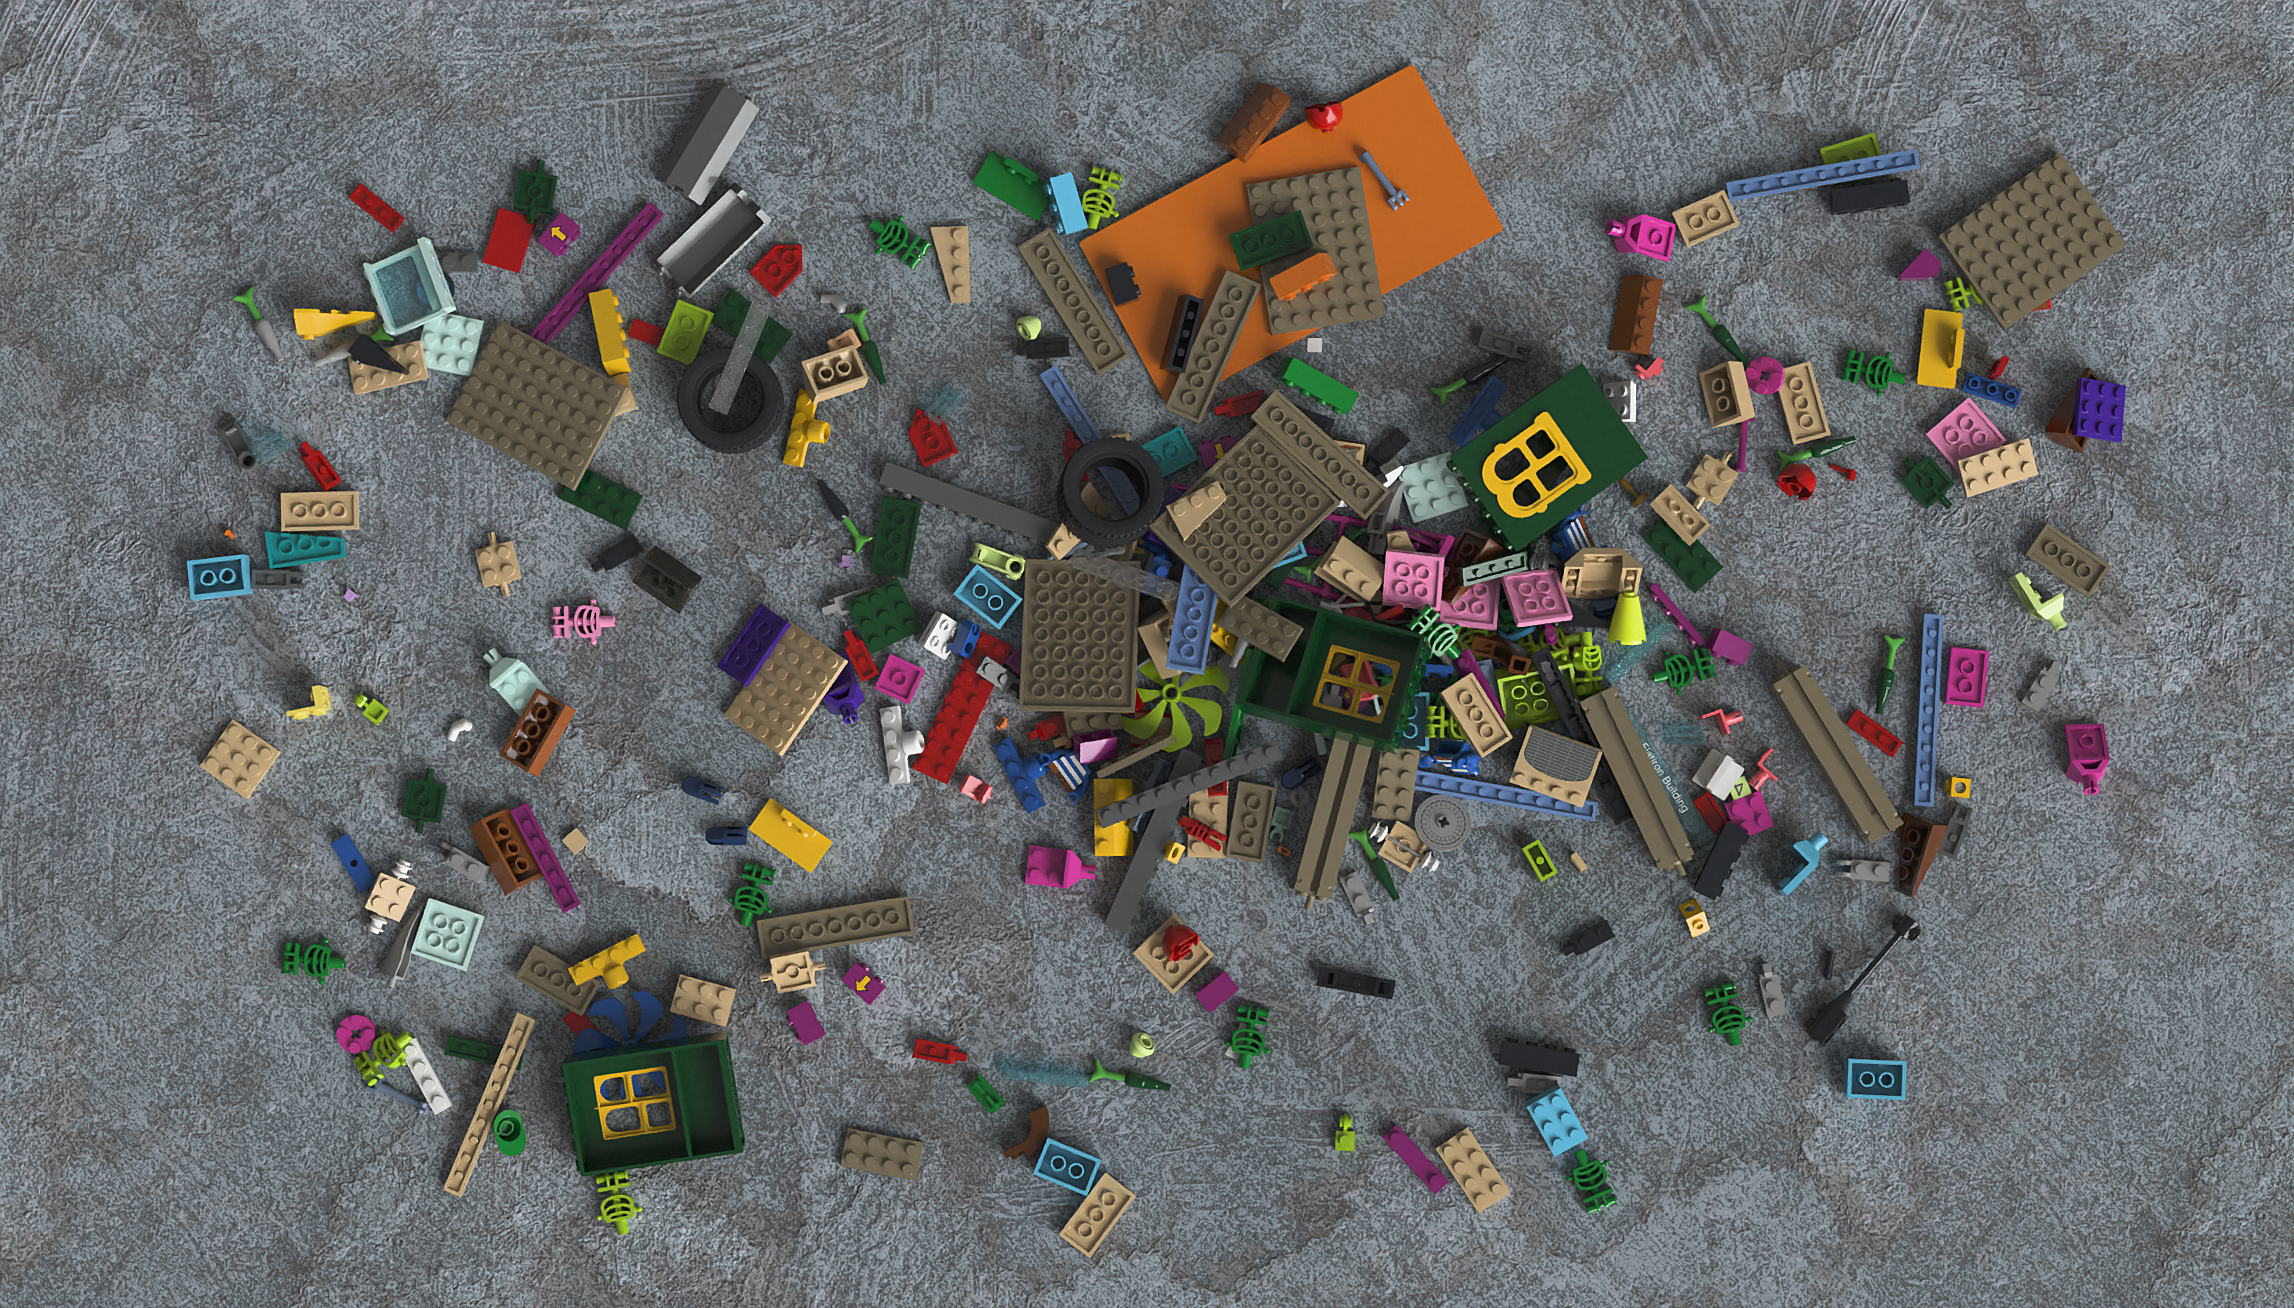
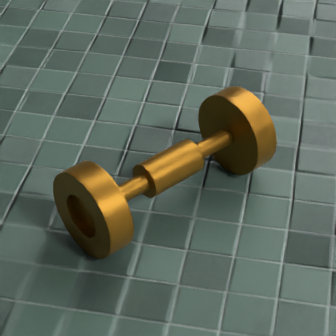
M1621 477L1618 479L1620 481L1619 484L1636 498L1631 504L1634 508L1649 496L1646 492L1639 496L1633 490L1634 487L1625 478Z

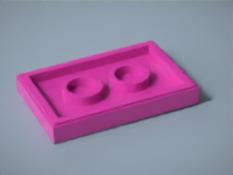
M1949 647L1944 704L1983 708L1988 650Z

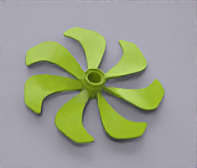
M1153 660L1138 669L1146 677L1164 687L1163 690H1148L1136 687L1142 701L1145 703L1159 697H1163V699L1148 715L1141 719L1133 720L1123 716L1122 721L1126 732L1139 739L1152 737L1169 703L1171 704L1173 718L1171 735L1174 736L1176 742L1162 750L1171 753L1186 747L1192 740V732L1186 718L1177 706L1179 701L1197 711L1204 719V736H1209L1218 731L1223 714L1222 708L1218 703L1206 699L1182 696L1183 691L1202 685H1215L1224 694H1227L1230 680L1217 664L1212 669L1205 666L1204 675L1195 673L1180 688L1177 686L1181 673L1173 676L1172 684H1168L1165 679H1161ZM1176 690L1177 694L1173 698H1168V692Z

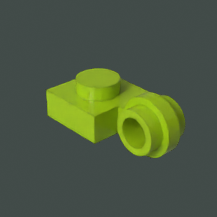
M361 692L358 695L356 694L353 702L360 708L365 706L366 709L362 714L378 726L390 710L376 699H373L369 704L367 702L369 700L368 697Z
M1348 1114L1340 1115L1339 1126L1343 1127V1131L1335 1130V1150L1354 1151L1355 1131H1347V1128L1352 1125V1116H1348Z

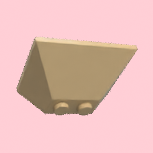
M1582 548L1564 565L1561 583L1566 598L1600 599L1619 595L1624 590H1633L1637 594L1642 564L1622 548Z

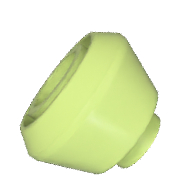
M1029 315L1019 318L1016 328L1024 339L1033 340L1036 339L1041 330V322L1037 317Z
M1137 1032L1133 1035L1129 1044L1130 1052L1139 1058L1151 1055L1154 1052V1042L1147 1034Z

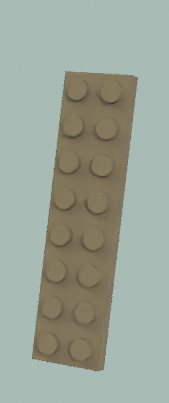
M1050 227L1018 246V250L1098 377L1131 357Z
M1226 270L1192 346L1186 371L1180 374L1165 410L1200 425L1260 291L1261 284Z
M1277 389L1250 417L1251 420L1291 453L1310 473L1364 521L1389 495L1390 491Z
M909 896L757 920L763 959L770 958L772 955L807 948L808 951L915 934Z

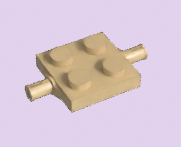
M1725 451L1720 460L1705 454L1688 481L1686 488L1693 491L1697 496L1692 505L1695 509L1699 510L1703 501H1709L1719 507L1739 473L1727 465L1732 456L1728 451Z
M495 532L487 534L490 545L475 550L483 587L500 586L502 597L510 595L507 584L521 579L522 576L513 541L497 543Z
M807 948L770 956L771 972L760 974L761 982L773 979L779 994L816 986L815 971L826 969L825 961L813 963Z

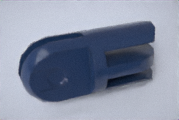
M1619 595L1593 600V615L1597 618L1613 615Z
M1310 755L1285 772L1281 777V784L1285 789H1295L1322 771L1320 766L1315 768L1318 763L1312 761L1314 757Z
M693 776L686 777L681 785L682 790L687 795L716 805L719 804V801L715 798L720 799L722 796L718 791L723 792L725 788Z
M747 826L710 827L705 833V838L710 845H746L748 828Z

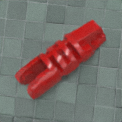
M1183 815L1178 823L1179 826L1186 830L1187 834L1217 851H1220L1222 846L1212 840L1210 836L1224 842L1227 839L1226 835L1195 818L1190 819Z

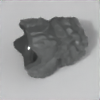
M1541 534L1526 545L1528 555L1527 571L1539 569L1547 571L1549 568H1560L1559 557L1551 549L1553 540L1549 535Z

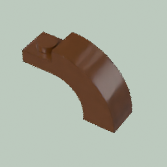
M1474 633L1470 645V650L1474 655L1491 658L1502 663L1507 668V672L1523 676L1527 675L1531 657L1523 647L1492 634V637Z
M1047 1105L1028 1113L1032 1124L1031 1132L1024 1141L1003 1151L1006 1159L1011 1157L1013 1160L1021 1156V1151L1023 1150L1026 1156L1029 1157L1041 1147L1047 1137L1050 1126Z

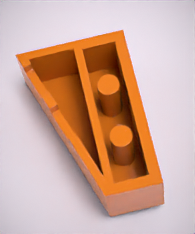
M1317 253L1270 278L1269 281L1278 299L1286 300L1287 302L1294 299L1297 293L1311 290L1314 285L1328 281L1331 277L1337 275L1338 272L1328 253Z

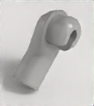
M821 294V303H832L837 313L845 312L846 302L838 294Z

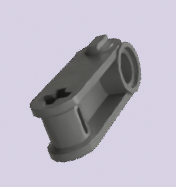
M233 417L232 421L227 424L219 425L218 429L234 455L241 473L244 472L246 474L257 471L262 464L263 458L259 451L254 449L238 420ZM253 457V463L250 466H246L247 458Z

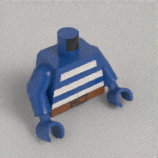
M1580 506L1576 511H1573L1558 522L1556 532L1552 534L1554 542L1551 544V549L1554 553H1560L1562 559H1571L1582 548L1596 547L1582 517L1578 518V515L1587 514L1591 509L1584 512L1582 511V506ZM1603 545L1600 548H1607L1608 545Z
M1141 537L1144 543L1143 545L1137 544V546L1150 551L1141 573L1140 595L1152 596L1156 591L1164 587L1172 562L1169 560V552L1166 548L1152 543V541L1145 537Z
M1441 741L1435 754L1420 758L1421 768H1430L1432 762L1433 764L1442 763L1456 774H1469L1471 777H1475L1480 772V769L1477 767L1480 758L1466 741Z
M1057 749L1040 755L1037 759L1043 758L1045 761L1041 767L1049 765L1069 793L1065 800L1071 798L1073 800L1071 806H1073L1088 790L1092 780L1090 776L1092 772L1087 766L1091 763L1080 764L1071 749Z

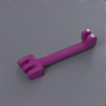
M1755 417L1740 422L1738 459L1733 468L1736 472H1746L1745 456L1748 422H1754Z

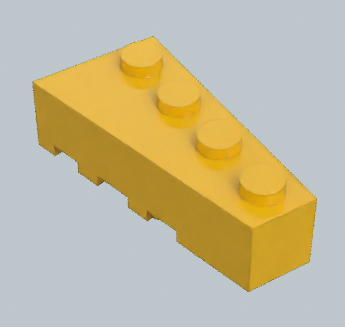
M611 288L588 293L602 363L609 377L631 372L630 353L628 346L625 344V340H627L626 333L621 327L623 319L621 312L617 310L619 305L617 294H613Z

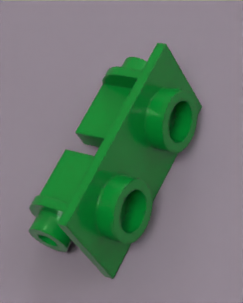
M1382 674L1381 677H1378L1376 681H1380L1379 687L1390 684L1393 675Z
M981 1074L966 1086L991 1115L1006 1103Z

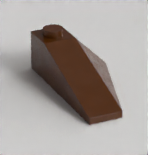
M2088 367L2079 377L2098 380L2099 378ZM2075 383L2052 414L2045 433L2053 442L2082 453L2088 438L2072 435L2076 392Z
M1464 528L1453 549L1455 554L1453 560H1450L1448 565L1451 567L1449 574L1443 581L1441 601L1454 605L1473 586H1460L1459 566L1497 557L1503 548L1491 538Z
M1903 812L1901 820L1904 824L1899 826L1898 829L1900 848H1897V855L1900 856L1899 866L1897 867L1896 891L1913 898L1942 844L1947 826L1929 818Z

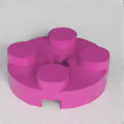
M1759 357L1750 363L1745 371L1748 386L1758 394H1773L1782 387L1785 370L1777 359ZM1763 371L1770 373L1767 381L1761 378Z
M351 1015L343 1019L339 1024L336 1036L344 1050L351 1053H360L369 1050L376 1040V1027L373 1021L366 1016ZM354 1029L356 1031L359 1029L361 1030L360 1039H358L357 1037L353 1038L352 1031Z

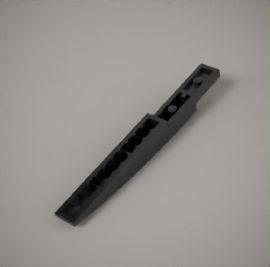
M1548 646L1531 654L1530 657L1570 739L1600 749ZM1601 755L1592 782L1599 792L1614 824L1618 825L1633 817Z

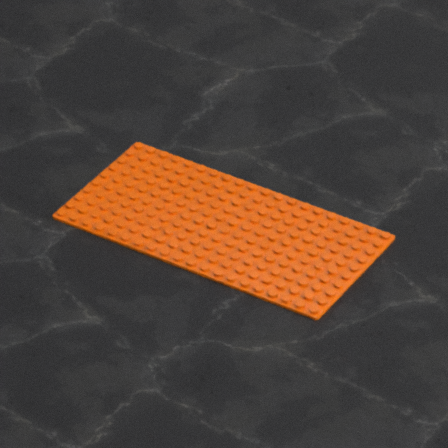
M1410 65L1342 101L1343 117L1341 122L1333 127V131L1322 133L1321 129H1314L1305 121L1260 145L1246 163L1235 158L1080 242L1081 249L1166 405L1180 374L1176 375L1160 369L1178 297L1188 294L1204 300L1193 341L1194 344L1226 270L1262 286L1219 383L1320 329L1315 328L1271 335L1260 265L1240 271L1228 237L1229 234L1253 226L1247 185L1360 166L1381 295L1388 293L1503 230L1501 222L1414 65ZM1366 151L1371 153L1373 160L1397 193L1403 189L1409 197L1410 201L1408 202L1403 197L1400 198L1404 203L1401 207L1396 201L1394 202L1398 208L1396 211H1393L1387 202L1391 196L1368 164L1360 161L1359 157ZM1127 262L1128 267L1132 266L1135 277H1132L1134 285L1138 284L1141 295H1138L1139 301L1117 308L1105 269Z

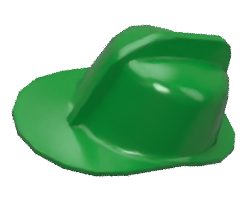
M513 1110L500 1112L493 1124L497 1146L503 1154L516 1156L524 1150L526 1145L522 1118Z

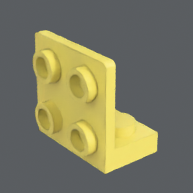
M321 685L313 686L310 697L315 706L285 712L286 716L301 720L308 718V714L315 716L327 714V710H332L328 688Z

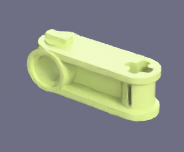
M974 543L975 549L972 557L969 558L970 562L1006 574L1007 578L1015 581L1021 579L1026 569L1025 557L1017 554L1013 556L980 543ZM1015 562L1021 565L1018 572H1012L1010 569L1011 565Z

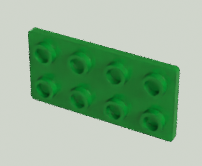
M994 151L990 152L973 181L974 185L1036 221H1039L1050 202L1049 196H1045L1043 190L1045 181L1041 179L1040 175L1008 156L1004 158Z

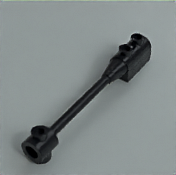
M1906 914L1903 917L1897 915L1892 921L1894 925L1892 929L1896 934L1849 989L1845 990L1828 1004L1823 1002L1817 1009V1012L1820 1014L1815 1019L1810 1017L1806 1021L1804 1026L1807 1029L1805 1032L1822 1047L1828 1043L1848 1019L1844 1011L1852 1000L1853 995L1902 938L1913 942L1919 936L1922 930L1911 917Z

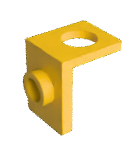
M1955 776L1947 777L1944 783L1946 796L1969 798L1971 779L1956 778ZM1958 782H1962L1966 786L1963 793H1957L1955 790V785Z
M1173 840L1170 843L1166 842L1163 847L1166 850L1164 858L1177 864L1185 846Z
M1696 898L1678 906L1686 919L1692 937L1710 930L1705 913ZM1688 906L1696 907L1691 912L1685 911Z

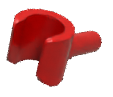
M1835 464L1831 465L1830 468L1846 473L1845 480L1855 481L1856 471L1854 469L1842 468Z

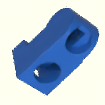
M963 620L958 626V633L954 642H949L946 649L956 655L970 659L979 639L980 627L969 620Z

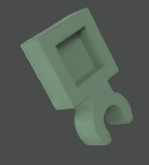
M1276 806L1270 824L1276 827L1271 831L1270 839L1273 838L1275 833H1279V842L1284 840L1283 829L1289 830L1294 816L1293 811Z

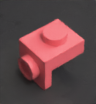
M1658 356L1647 370L1636 364L1633 368L1635 370L1634 374L1639 379L1648 381L1653 374L1657 376L1663 369L1661 365L1664 361Z
M967 774L958 791L984 804L990 798L993 787Z

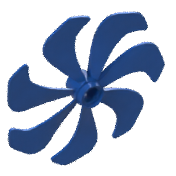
M639 991L632 994V997L641 1006V1021L634 1040H630L626 1011L619 999L609 998L595 1002L590 1009L589 1016L601 1015L607 1017L617 1027L625 1043L622 1045L595 1029L587 1028L578 1034L572 1048L573 1054L587 1052L595 1048H616L630 1044H641L639 1040L656 1024L663 1013L661 1002L647 991ZM674 1015L672 1029L665 1036L650 1042L687 1037L686 1022L678 1015ZM662 1071L648 1072L658 1086L666 1089L664 1073ZM637 1074L633 1075L631 1079L635 1097L649 1096L641 1090ZM606 1079L601 1084L600 1092L602 1096L606 1100H608L609 1096L606 1090ZM624 1080L622 1081L620 1092L622 1100L626 1099Z

